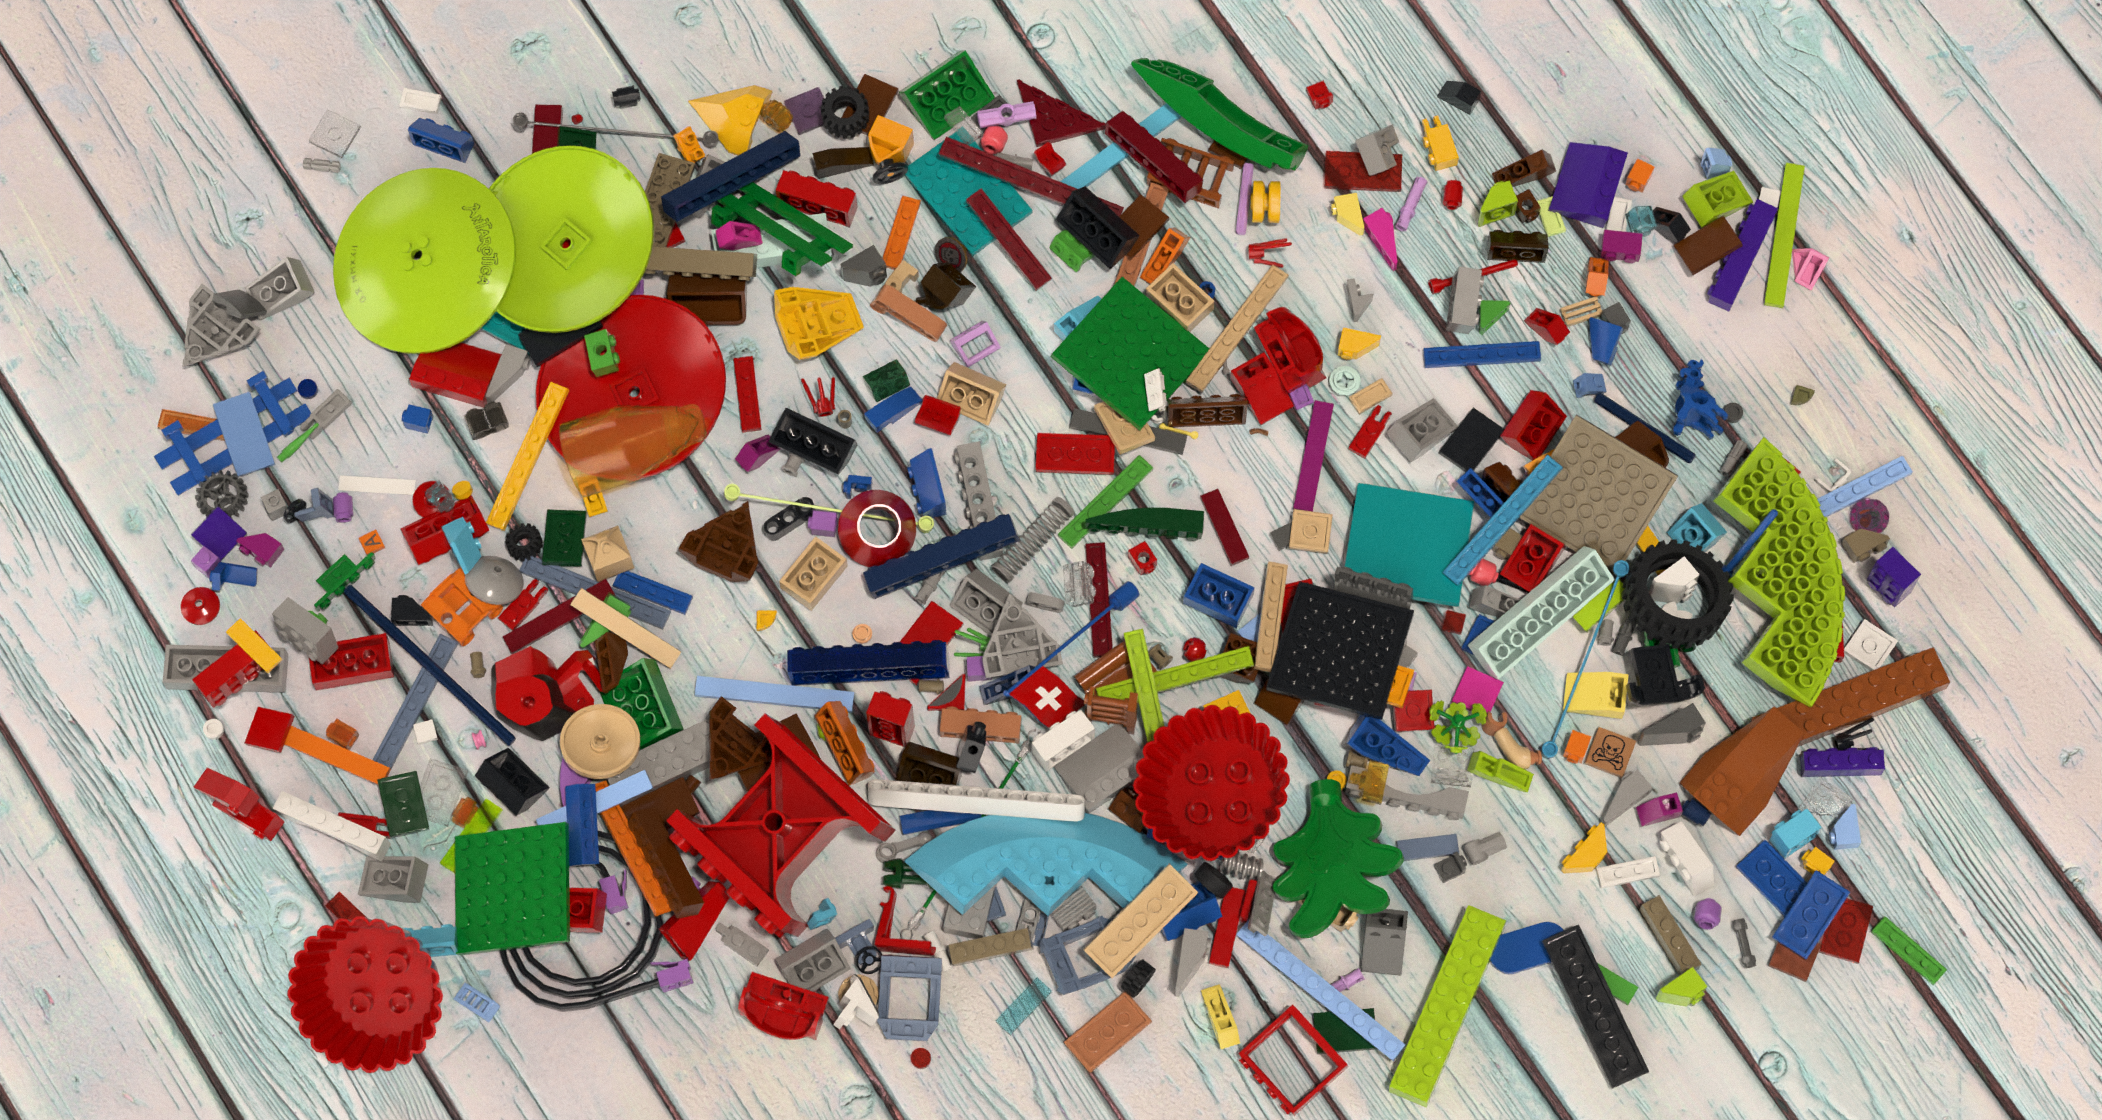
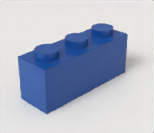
M1472 468L1457 480L1459 486L1490 519L1504 504Z

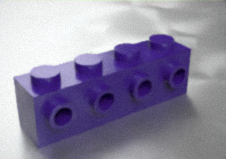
M1869 747L1866 750L1847 748L1846 751H1838L1837 748H1829L1826 751L1807 749L1800 757L1801 777L1882 775L1885 770L1884 750H1878L1877 747Z

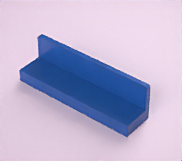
M595 784L566 786L567 823L569 824V866L599 864Z

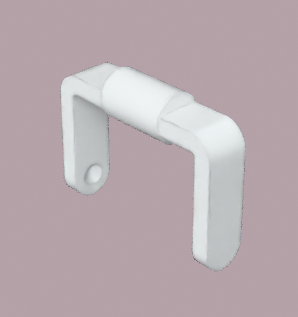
M1835 459L1834 463L1846 474L1841 476L1832 488H1829L1819 478L1815 479V482L1827 493L1843 486L1851 474L1850 469L1838 459Z

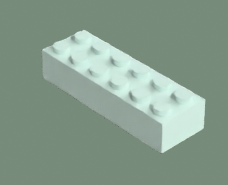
M826 213L808 215V217L828 229ZM787 219L774 220L807 242L816 239L815 236ZM761 228L760 233L763 242L761 245L738 250L719 248L716 236L717 229L711 230L714 251L757 254V268L781 265L782 254L785 250L796 251ZM831 249L825 252L832 257Z

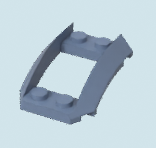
M1099 916L1097 919L1040 940V954L1044 953L1058 985V992L1066 995L1111 978L1102 970L1079 979L1065 946L1102 931L1114 918L1107 919ZM1136 955L1116 975L1125 972Z
M881 955L879 1018L877 1022L886 1039L928 1041L939 1022L942 958L934 956ZM891 976L931 978L928 1020L889 1018Z

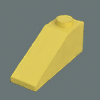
M1220 984L1201 990L1220 1048L1224 1049L1240 1044L1238 1029Z

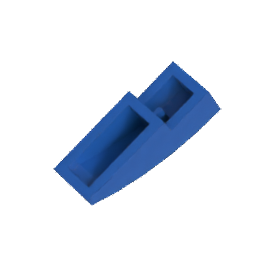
M910 386L883 400L864 413L865 420L878 433L890 423L894 424L920 405L923 400Z

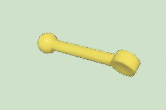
M1165 423L1159 425L1160 429L1191 436L1192 439L1198 438V432L1180 430L1166 426Z

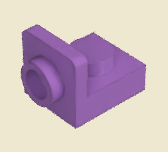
M1307 384L1288 393L1295 410L1314 403Z

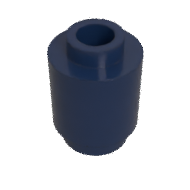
M1695 799L1691 801L1686 800L1682 806L1684 811L1682 815L1696 825L1704 826L1712 815L1704 805Z

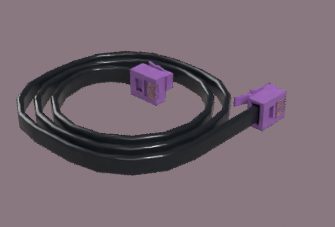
M598 831V839L615 843L611 834ZM598 845L599 853L613 857L630 871L622 855L612 848ZM601 862L593 865L604 876L599 881L602 891L607 893L606 905L610 914L629 908L626 900V869L624 870V881L622 882V896L615 875L610 876L606 867ZM641 889L644 926L637 946L621 965L600 976L574 979L551 972L533 957L529 947H523L522 949L528 961L550 980L574 987L603 984L626 972L644 951L652 926L650 906ZM663 914L656 916L657 930L650 952L635 970L612 983L593 989L565 991L547 986L527 971L516 948L509 949L522 975L544 993L565 999L595 997L617 990L639 978L650 963L652 966L662 965L664 967H671L656 972L657 979L587 1001L560 1004L538 998L519 982L510 964L507 951L499 950L503 965L516 989L536 1005L560 1012L590 1009L657 987H661L665 993L694 983L689 971L691 967L688 959L679 962H652L656 958L663 934L659 931V928L663 925Z

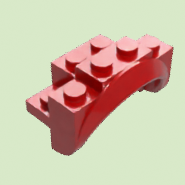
M1279 307L1267 312L1268 319L1256 325L1254 329L1286 391L1291 393L1305 384L1311 388L1326 379L1327 377L1322 370L1323 352L1311 329L1286 307Z
M752 972L747 987L743 988L738 1010L740 1015L745 1016L754 1026L769 1035L789 1040L806 1037L817 1040L829 997Z

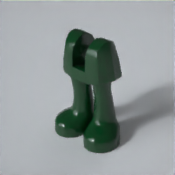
M902 858L883 862L884 871L896 872V874L884 875L883 885L903 889L904 884L926 885L929 889L935 890L919 875H906V872L915 871Z

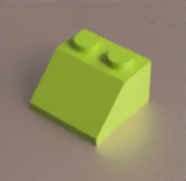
M1510 180L1506 182L1499 181L1491 187L1480 209L1478 227L1515 215L1518 199Z
M1692 967L1661 988L1655 999L1658 1002L1687 1007L1689 1004H1692L1694 1006L1703 999L1702 997L1705 995L1704 992L1707 985Z

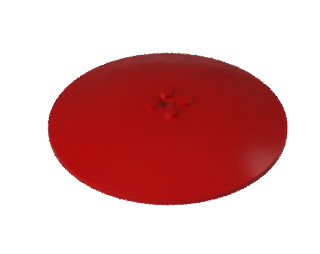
M630 295L617 309L600 320L603 327L595 331L607 329L611 335H614L616 340L614 349L620 358V363H618L619 371L597 377L591 369L584 338L543 363L540 367L536 384L537 410L550 382L569 389V393L548 436V440L556 451L576 468L588 474L610 480L647 478L669 470L681 463L703 443L719 417L726 391V371L723 355L715 337L705 323L689 309L674 301L651 295ZM603 350L600 355H604L607 350ZM633 389H640L638 396H631Z

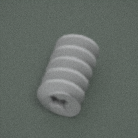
M1238 851L1232 858L1222 857L1219 872L1221 873L1226 868L1227 875L1233 870L1234 877H1237L1240 872L1243 880L1249 875V880H1253L1256 877L1258 882L1263 871V859L1260 858L1256 862V857L1251 856L1248 860V854L1245 853L1240 857V852Z

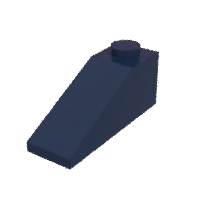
M1028 665L979 686L984 705L1012 698L1011 696L1005 697L1003 691L1011 688L1034 669L1035 666Z

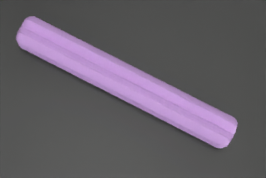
M1244 163L1236 224V234L1238 235L1246 234L1254 168L1252 163Z

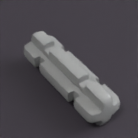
M304 158L303 160L304 169L311 170L314 168V170L329 172L332 170V172H340L341 164L339 161L330 162V160H312V158Z

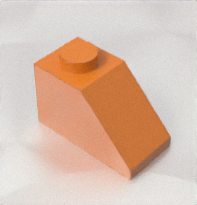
M1589 257L1585 293L1596 297L1600 295L1605 296L1609 261Z

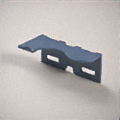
M1045 913L1040 914L1035 932V940L1032 942L1034 946L1040 947L1041 937H1045L1049 916Z

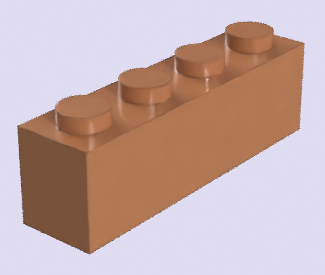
M957 707L942 708L940 737L962 739L968 725L974 726L975 722H982L986 725V741L1020 743L1022 718L1016 712L1000 714L995 710L978 712L974 708H968L967 710H959Z

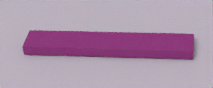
M1317 400L1314 402L1293 510L1313 512L1334 407L1333 403Z

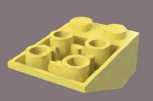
M1582 672L1567 712L1622 719L1625 713L1626 685L1628 684L1629 674ZM1567 673L1563 711L1578 673Z

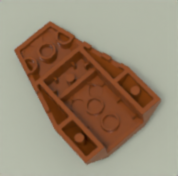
M1774 706L1706 752L1680 781V784L1724 824L1741 836L1768 805L1805 733Z

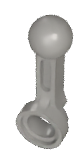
M921 832L917 837L900 842L882 843L876 851V856L882 863L895 859L899 852L919 846L922 847L932 840V836L928 832ZM889 848L892 851V855H884L882 849Z

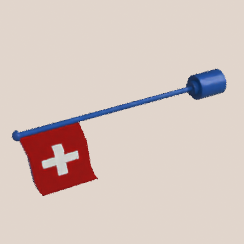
M1126 581L1109 596V607L1011 688L1004 690L1003 695L1005 697L1011 696L1021 703L1047 728H1050L1057 722L1062 723L1066 720L1068 714L1081 709L1085 705L1084 700L1077 696L1057 675L1043 665L1112 608L1122 611L1140 596L1136 586Z

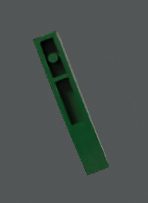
M1176 508L1126 509L1087 518L1084 529H1088L1090 532H1100L1102 530L1108 531L1110 534L1124 532L1131 536L1146 534L1152 538L1167 536L1168 539H1178L1179 537L1186 538L1188 541H1197L1203 535L1204 511Z

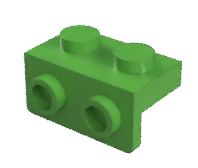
M1066 229L1055 236L1049 247L1075 272H1078L1085 262L1095 256Z

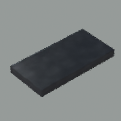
M597 321L577 330L558 333L526 329L519 333L518 336L538 367L584 339V335L594 333L602 328L603 325L601 321Z

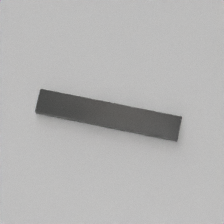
M1074 408L1069 428L1096 435H1108L1096 413ZM1149 426L1155 435V441L1143 446L1183 455L1188 435Z

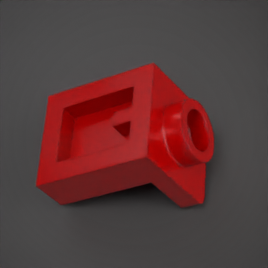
M1324 80L1306 87L1307 94L1315 110L1326 108L1333 103V94L1329 92Z

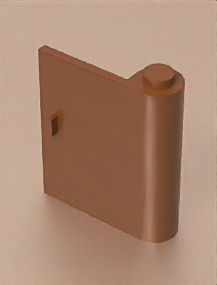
M1125 640L1074 675L1075 680L1084 692H1089L1090 686L1094 687V695L1098 696L1096 688L1133 678ZM1151 663L1152 671L1157 672L1156 668Z

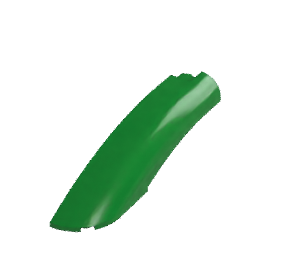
M1140 58L1131 62L1132 67L1172 109L1201 132L1228 149L1270 169L1278 164L1282 169H1292L1295 171L1303 161L1309 145L1277 132L1257 121L1228 99L1213 84L1214 80L1165 60L1149 61L1148 58Z

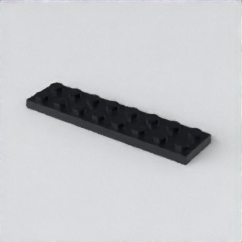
M1579 924L1543 940L1544 949L1611 1089L1649 1073L1647 1065Z

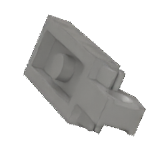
M719 923L715 928L716 932L723 936L721 941L727 947L756 967L769 951V949L737 927L731 925L728 928Z

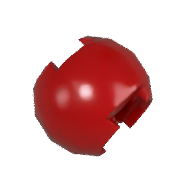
M1195 637L1188 639L1183 648L1185 650V658L1191 662L1203 659L1207 651L1205 649V642Z

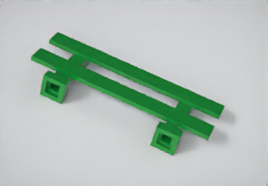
M754 182L739 189L746 193V195L738 199L730 193L717 200L725 207L722 208L719 205L712 207L711 223L716 227L720 228L729 221H734L742 216L796 250L794 252L789 249L785 250L782 254L781 268L794 276L801 273V266L811 260L821 267L832 261V257L825 253L831 248L842 254L853 248L852 243ZM763 204L815 236L816 239L807 242L754 208Z

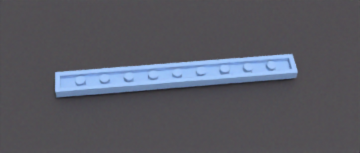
M1248 919L1236 934L1237 937L1394 1062L1406 1047L1402 1041L1271 936H1263L1258 931L1251 932L1248 929Z

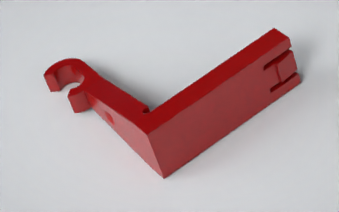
M890 886L883 887L886 893L890 892L891 894L887 903H880L884 909L874 945L881 952L935 956L936 947H931V941L890 938L897 893Z

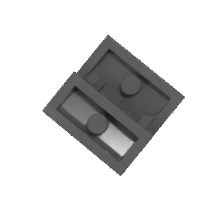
M232 290L213 294V301L227 306L226 314L243 319L266 315L267 310L258 300L244 291Z

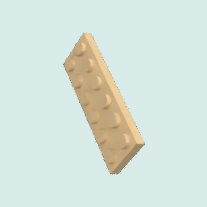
M1169 863L1083 950L1113 978L1198 894V891Z

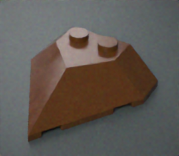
M747 501L741 507L733 511L730 510L705 523L703 527L695 531L688 532L679 547V551L696 567L730 582L750 581L758 567V558L749 502Z
M722 696L719 697L709 712L710 780L772 761V748L767 737H760L735 717L733 713L737 708Z

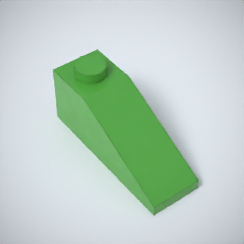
M610 592L607 594L603 602L629 617L631 613L630 604ZM592 620L579 641V645L584 648L610 630Z

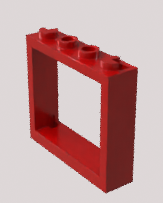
M1291 1005L1239 1052L1241 1064L1246 1069L1250 1067L1255 1072L1252 1076L1260 1084L1264 1082L1267 1085L1268 1089L1266 1091L1273 1099L1278 1098L1282 1102L1280 1107L1287 1114L1291 1112L1294 1116L1348 1068V1064L1294 1005ZM1291 1017L1295 1019L1337 1066L1331 1074L1295 1106L1292 1105L1249 1057L1251 1053Z

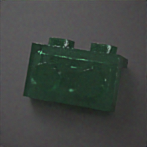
M897 359L863 376L864 382L871 390L876 402L910 386L906 371Z

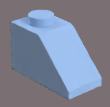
M1705 149L1701 166L1707 180L1730 172L1732 160L1724 149Z
M1851 804L1834 825L1831 832H1829L1830 844H1833L1834 850L1858 848L1861 844L1856 804Z

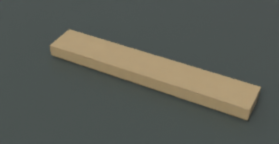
M1270 561L1267 564L1254 669L1271 672L1277 654L1288 565Z
M583 588L579 590L570 604L670 669L681 654L680 650Z

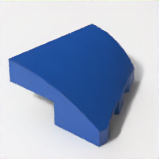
M1590 317L1592 359L1611 366L1624 328Z

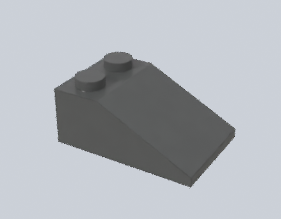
M1694 703L1642 731L1638 744L1639 746L1683 744L1689 740L1692 743L1701 737L1700 734L1703 732L1706 722Z

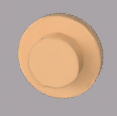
M859 624L853 629V638L858 643H867L872 638V630L866 624Z

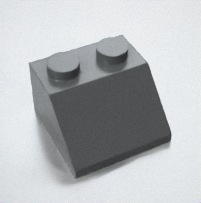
M874 245L840 264L842 278L846 282L871 287L883 283L885 278H887L886 263Z

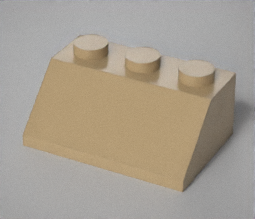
M953 362L946 370L937 399L960 406V414L989 426L1002 400L1007 384Z

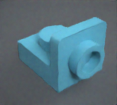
M829 898L824 899L819 905V910L812 914V918L807 923L810 930L829 924L836 917V908Z

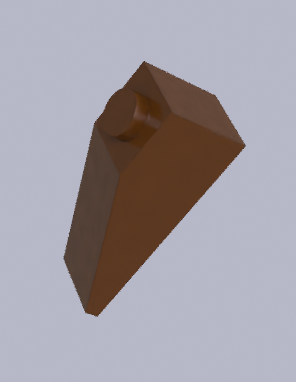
M606 632L595 640L603 693H608L619 684L628 656L626 640L617 634Z

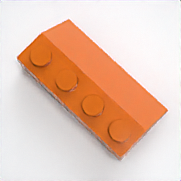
M841 701L826 702L814 716L848 785L850 786L870 778L875 772L874 763L868 758L865 745L859 740L857 729L851 723L846 707L842 705Z

